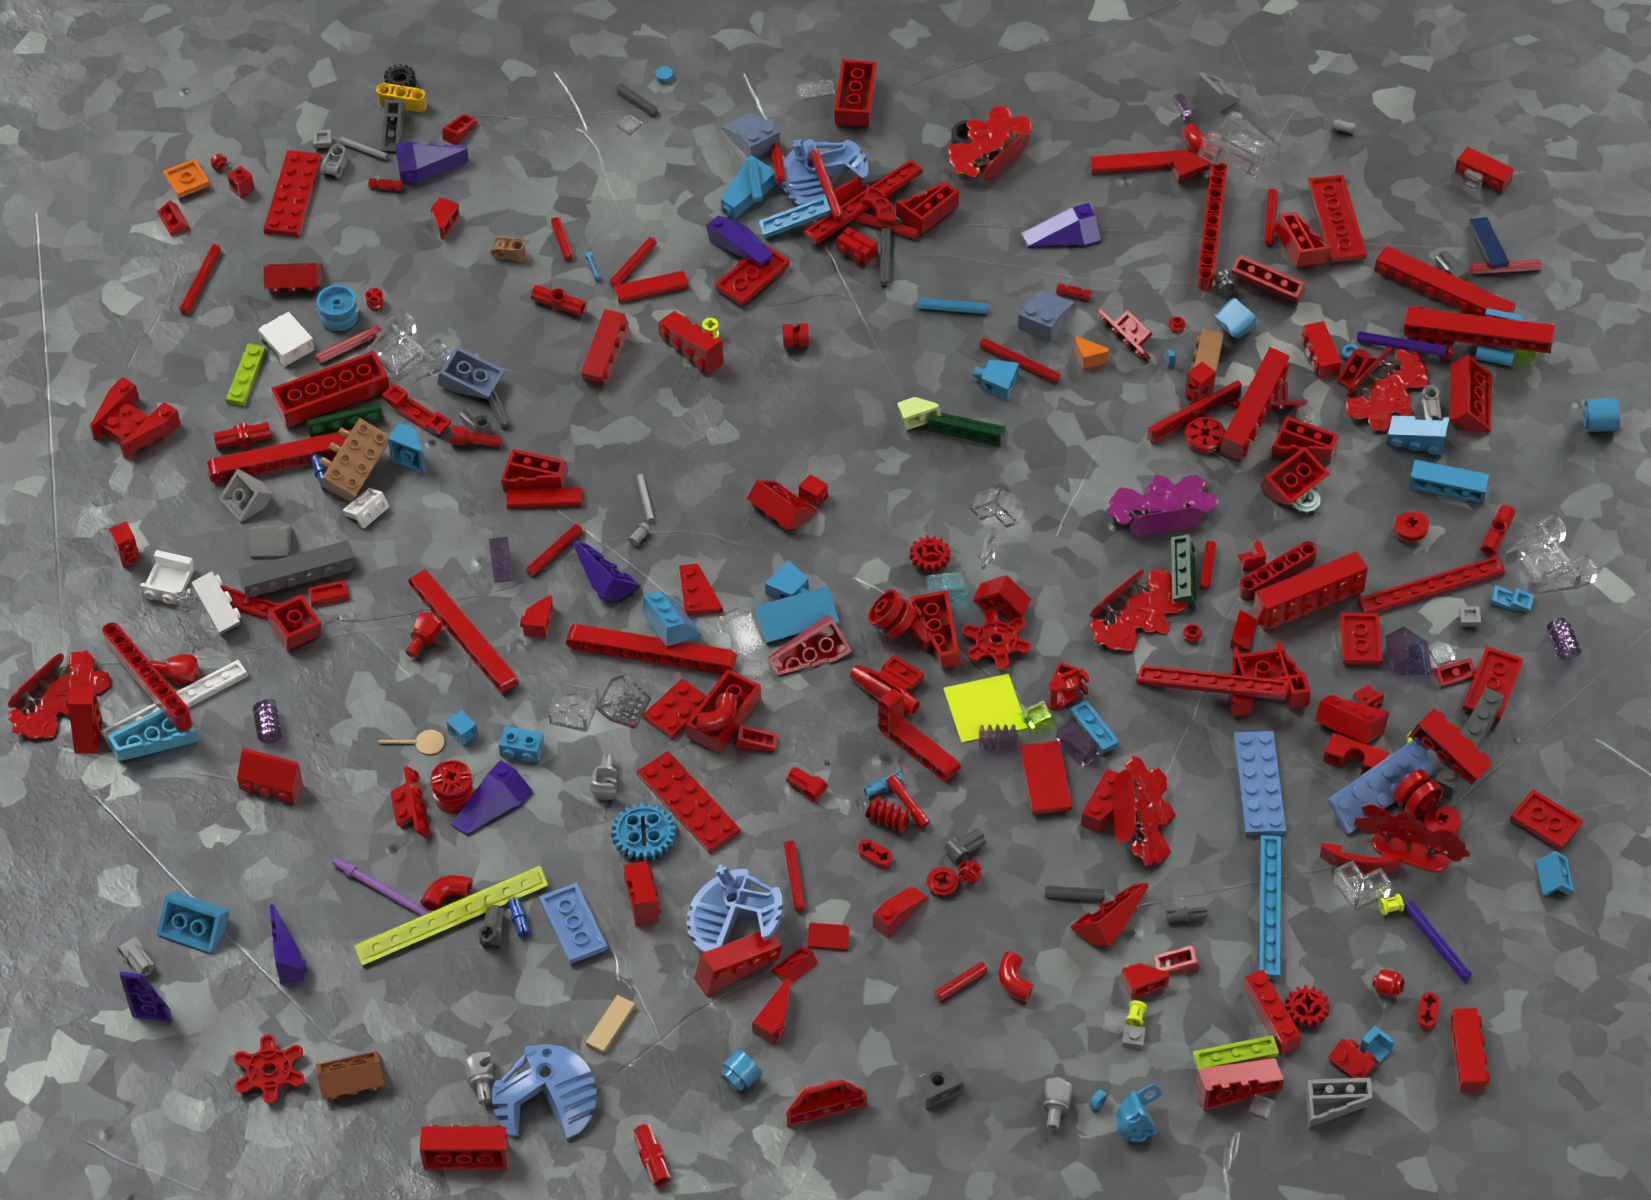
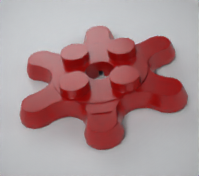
M989 609L984 612L985 623L982 626L976 627L968 624L962 628L964 637L976 642L975 646L967 652L968 658L973 662L978 661L982 657H991L995 660L996 667L1004 670L1009 665V654L1020 653L1025 655L1031 650V644L1028 641L1019 639L1017 633L1025 627V620L1020 617L1005 623L999 620L998 613L995 610ZM999 638L1001 641L994 644L992 639Z
M267 1034L261 1037L260 1050L257 1053L237 1052L233 1057L234 1062L238 1066L244 1067L246 1074L243 1078L236 1081V1091L245 1094L254 1088L262 1090L263 1100L268 1104H274L278 1099V1089L286 1085L302 1086L305 1081L304 1075L292 1069V1064L303 1055L302 1047L292 1045L286 1050H278L275 1047V1038ZM267 1067L275 1068L270 1075L264 1072Z

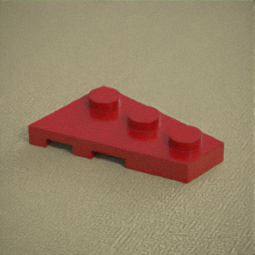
M698 564L680 565L679 572L685 613L691 616L723 612V607Z

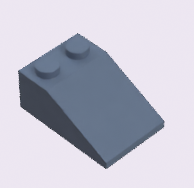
M750 112L722 126V130L747 158L749 155L758 158L770 152L771 146H774V143H778V146H780V132L770 121Z
M1041 290L1025 304L1019 313L1018 329L1051 342L1075 305V302Z
M456 346L440 370L437 384L454 393L488 399L505 373V370Z

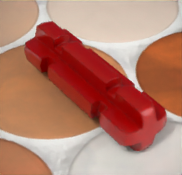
M369 178L368 187L372 189L378 187V189L392 191L394 189V191H402L403 182Z
M1058 283L1056 293L1062 295L1065 293L1066 296L1078 299L1082 297L1083 300L1089 301L1092 296L1091 290H1082V288L1071 285L1067 287L1066 284Z

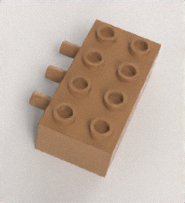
M361 418L358 419L351 432L342 427L338 431V434L346 438L342 447L333 442L330 444L329 449L337 453L333 461L331 462L322 457L319 462L328 468L322 477L320 485L350 503L356 499L389 445L388 438L390 435Z

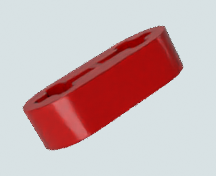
M863 840L859 843L858 855L861 859L879 869L891 867L892 853L871 840Z
M1431 992L1424 993L1419 1004L1417 1025L1424 1031L1432 1030L1437 1020L1439 998ZM1428 1000L1432 1001L1431 1009L1427 1008ZM1425 1015H1429V1023H1425Z

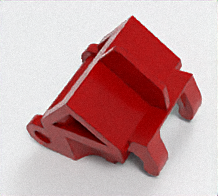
M1059 662L1053 675V681L1048 684L1050 698L1047 702V707L1050 710L1066 707V705L1078 699V693L1076 692L1078 690L1083 691L1084 695H1088V687L1082 682V678L1085 683L1089 682V675L1083 668L1078 670L1076 667Z

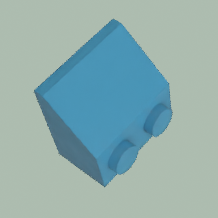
M398 423L388 438L391 461L425 474L423 448L416 429L410 425Z

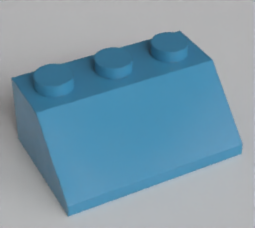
M661 591L643 595L642 614L666 646L702 637L701 632L677 601Z
M174 892L165 896L157 935L212 953L226 929L230 910Z

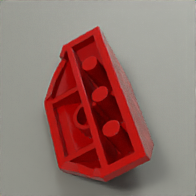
M842 1079L829 1080L817 1086H807L798 1092L786 1112V1125L788 1127L867 1106V1093Z

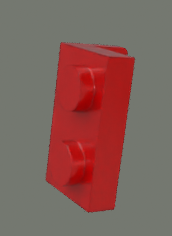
M1341 1038L1327 1057L1353 1078H1366L1371 1070L1379 1065L1374 1061L1376 1057L1367 1050L1365 1053L1358 1049L1360 1045L1351 1038L1349 1040Z

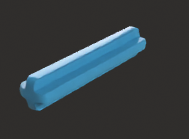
M755 158L748 159L752 198L754 202H761L762 191L757 160Z

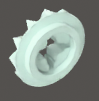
M1310 489L1292 503L1293 509L1296 508L1299 512H1314L1320 505V496L1315 490ZM1308 497V502L1303 504L1302 501Z

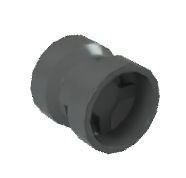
M1229 270L1219 271L1214 276L1221 295L1232 294L1237 288Z

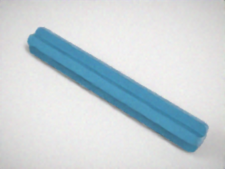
M918 298L917 308L979 314H988L989 312L988 303Z

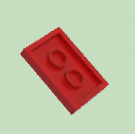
M1340 613L1342 664L1381 665L1382 651L1379 613Z
M681 678L643 714V719L672 740L686 727V723L707 696Z
M1534 789L1530 791L1510 816V820L1560 851L1583 823L1581 818Z

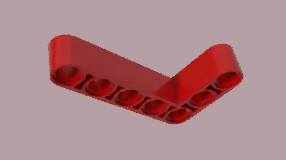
M891 689L878 700L877 725L881 733L943 782L949 781L961 770L960 763L953 756L904 719V698L899 691Z

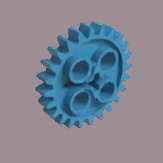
M641 802L640 807L633 804V809L630 810L628 807H625L626 813L620 811L619 818H614L615 824H612L611 831L613 844L616 845L617 851L621 850L622 856L628 853L629 860L633 856H636L637 862L640 860V857H643L644 861H647L648 857L655 860L656 854L662 857V851L668 853V846L673 847V840H676L675 821L671 819L670 813L666 814L665 808L659 811V805L652 808L651 803L647 807H644L643 802ZM641 818H645L646 846H643Z

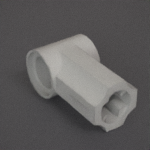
M1433 385L1426 386L1422 392L1421 406L1423 407L1425 420L1426 417H1432L1433 420L1442 419L1439 389Z
M136 936L117 947L125 962H129L138 974L146 977L152 973L155 965L145 953L141 942Z

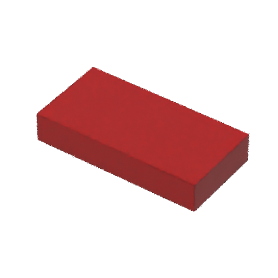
M345 580L308 588L311 607L349 599Z

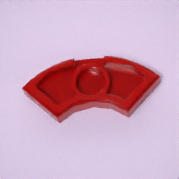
M867 185L863 203L869 205L875 211L877 222L894 226L896 216L893 204L890 203L883 192Z

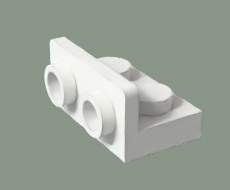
M368 488L342 511L345 516L357 520L359 526L364 529L387 510L389 504L383 492Z

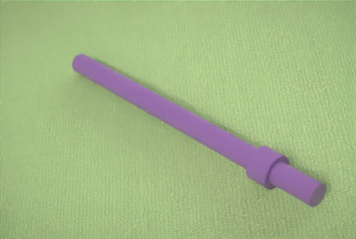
M338 858L333 860L332 865L343 870L345 875L351 878L355 877L416 914L423 916L430 913L360 872L351 863L347 864Z

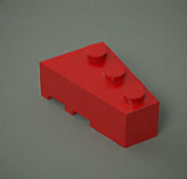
M945 182L927 189L923 194L911 195L910 199L896 201V216L912 228L918 229L920 234H923L959 206V191Z
M71 687L70 694L66 696V707L69 709L74 753L98 754L101 739L100 731H102L104 721L95 689Z
M1329 695L1320 700L1315 721L1367 744L1385 732L1390 712L1345 700L1335 695Z

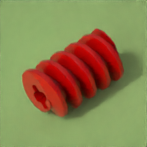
M878 796L869 804L865 817H871L872 821L878 820L879 824L885 823L887 828L892 826L894 831L899 829V833L902 834L910 820L908 816L909 809L902 813V806L895 810L894 802L887 806L888 800L885 799L883 803H880L881 796Z

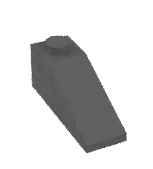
M385 99L381 151L396 152L395 144H400L406 107L403 100Z

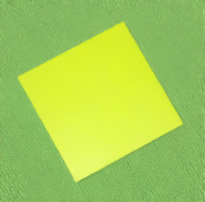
M1009 674L943 688L961 742L1027 728Z

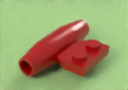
M895 655L882 666L880 673L858 664L852 668L849 675L850 678L868 694L880 700L891 689H896L904 698V713L912 716L918 711L920 702L907 690H913L924 679V673Z

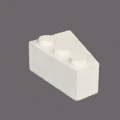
M211 571L192 582L220 635L241 624L239 619L242 617L237 608L233 609L230 602L233 600L228 591L223 592L220 587L223 585V582L218 574L214 576Z

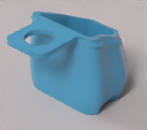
M1236 298L1228 301L1217 315H1213V320L1233 338H1241V336L1253 330L1258 322L1256 316Z
M1150 1084L1137 1093L1130 1091L1126 1099L1119 1106L1116 1115V1128L1125 1141L1143 1142L1146 1141L1147 1137L1158 1134L1155 1123L1146 1107V1104L1162 1095L1161 1090L1156 1084ZM1155 1090V1094L1153 1096L1148 1098L1144 1097V1094L1147 1091Z

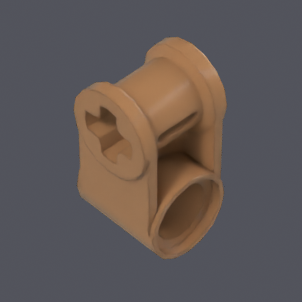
M505 236L496 237L495 247L491 250V255L494 258L522 262L527 258L526 245L523 239Z

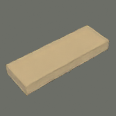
M617 995L587 1039L586 1046L604 1054L634 1010L635 1003Z

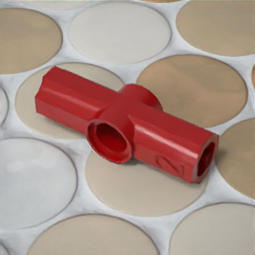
M535 285L532 289L531 300L549 305L555 312L566 311L578 316H582L585 312L586 301L566 295L563 289L556 288L552 290L540 285Z
M268 422L251 426L246 423H239L233 429L213 433L216 449L233 445L245 448L254 441L271 438Z
M1507 504L1500 506L1480 547L1484 555L1489 557L1495 556L1501 543L1505 540L1506 533L1516 514V510L1512 506Z
M639 1125L633 1130V1136L639 1148L641 1162L644 1168H647L653 1186L662 1187L671 1181L664 1162L662 1148L656 1142L650 1125Z

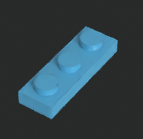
M1087 700L1070 708L1071 715L1102 754L1119 746L1118 739Z

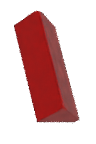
M859 176L834 189L840 206L864 191Z
M171 200L157 211L171 236L190 229L178 205Z
M1239 610L1230 648L1237 646L1239 650L1249 652L1258 620L1242 610Z
M1471 658L1432 669V673L1440 687L1472 678L1476 674Z
M810 922L807 947L848 951L850 926Z
M801 946L773 967L771 971L782 982L789 978L792 984L815 967L818 961L812 951Z

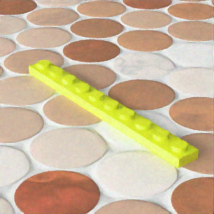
M540 866L354 945L361 965H365L481 915L491 905L501 906L508 903V900L511 898L515 900L514 897L520 898L548 886L542 868Z

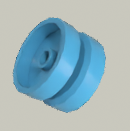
M331 285L324 288L317 296V308L322 326L332 331H344L356 324L359 318L356 295L351 288L344 285Z

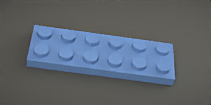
M1235 732L1234 745L1245 835H1286L1274 732Z
M1415 738L1327 799L1345 834H1350L1358 828L1354 826L1355 818L1368 817L1363 813L1361 807L1373 804L1385 809L1394 803L1392 797L1395 789L1413 771L1424 769L1430 776L1437 773L1434 764L1426 750L1421 746L1422 742L1419 739Z

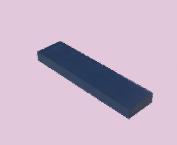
M1488 218L1470 219L1471 229L1490 268L1508 267L1509 261Z

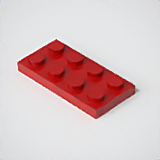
M767 246L773 253V257L765 264L760 266L744 258L715 284V289L740 306H744L790 265V260Z
M1486 646L1462 710L1472 713L1487 687L1504 695L1502 707L1494 720L1500 722L1524 658Z

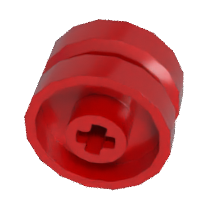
M890 589L879 596L868 613L867 621L874 628L880 629L881 633L888 639H895L903 634L911 625L916 614V607L909 600L904 599L896 590Z
M1418 769L1401 781L1395 789L1392 799L1400 808H1405L1404 811L1412 812L1417 820L1425 816L1427 811L1437 805L1443 796L1444 789L1436 781H1431V776L1424 769Z

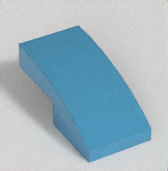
M1495 585L1489 604L1508 610L1529 612L1534 595L1518 588L1512 592Z

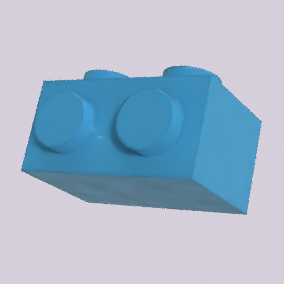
M505 726L499 742L500 756L507 759L514 758L525 762L538 763L544 746L543 733Z

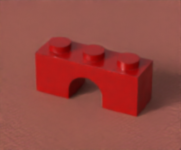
M1332 733L1325 749L1323 762L1342 768L1345 761L1356 759L1362 764L1360 775H1363L1386 759L1389 752L1349 739L1343 735Z

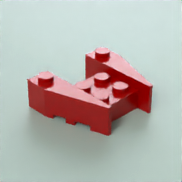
M121 377L109 389L90 424L93 440L96 441L103 434L120 445L123 458L126 459L136 454L138 449L146 445L149 447L154 444L155 440L161 437L164 439L169 436L181 422L178 410L165 402L149 416L133 407L139 400L137 387L134 383Z
M1278 640L1275 641L1274 649L1239 655L1237 646L1234 647L1231 675L1290 681V688L1287 694L1289 707L1309 706L1311 690L1306 675L1299 671L1294 660L1288 657ZM1229 694L1228 703L1232 717L1252 714V697Z

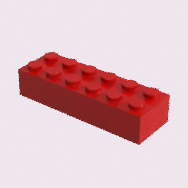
M1269 347L1222 438L1219 453L1240 462L1243 456H1247L1251 441L1254 442L1259 426L1262 427L1266 418L1265 415L1273 405L1274 397H1277L1280 392L1282 381L1285 382L1288 376V370L1291 363H1288L1290 355Z
M372 351L272 387L271 393L273 402L286 428L384 393L389 388L388 376L376 353Z
M1357 551L1256 591L1252 615L1258 620L1257 622L1262 630L1266 631L1274 629L1285 622H1291L1302 615H1309L1317 609L1326 608L1337 601L1341 602L1349 596L1358 595L1364 591L1368 567Z

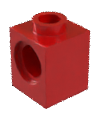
M242 166L227 174L230 190L240 198L255 189L252 174Z
M811 474L798 486L799 498L816 508L821 503H824L829 496L828 484Z

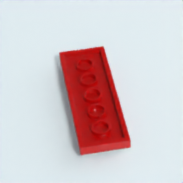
M287 150L263 228L265 234L300 236L322 161L321 153Z
M1344 175L1308 178L1309 189L1325 244H1330L1333 247L1330 262L1366 259L1367 253Z
M669 751L636 771L641 781L708 854L740 833L738 825Z

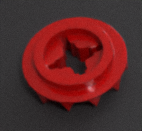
M939 867L933 869L927 876L926 886L936 896L943 895L945 897L947 894H953L958 889V876L949 868ZM946 877V884H943V886L939 887V882L944 880V878Z

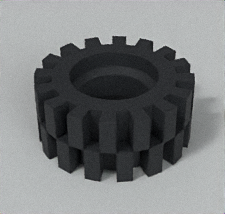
M395 64L393 65L394 68L390 66L389 70L385 71V83L416 88L415 71L412 67L408 68L406 64L404 67L402 64H399L397 67ZM400 78L405 79L403 81H395L396 79Z

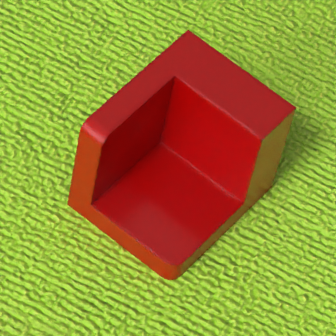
M1261 541L1253 542L1251 552L1238 554V561L1242 571L1257 569L1265 565L1266 554Z

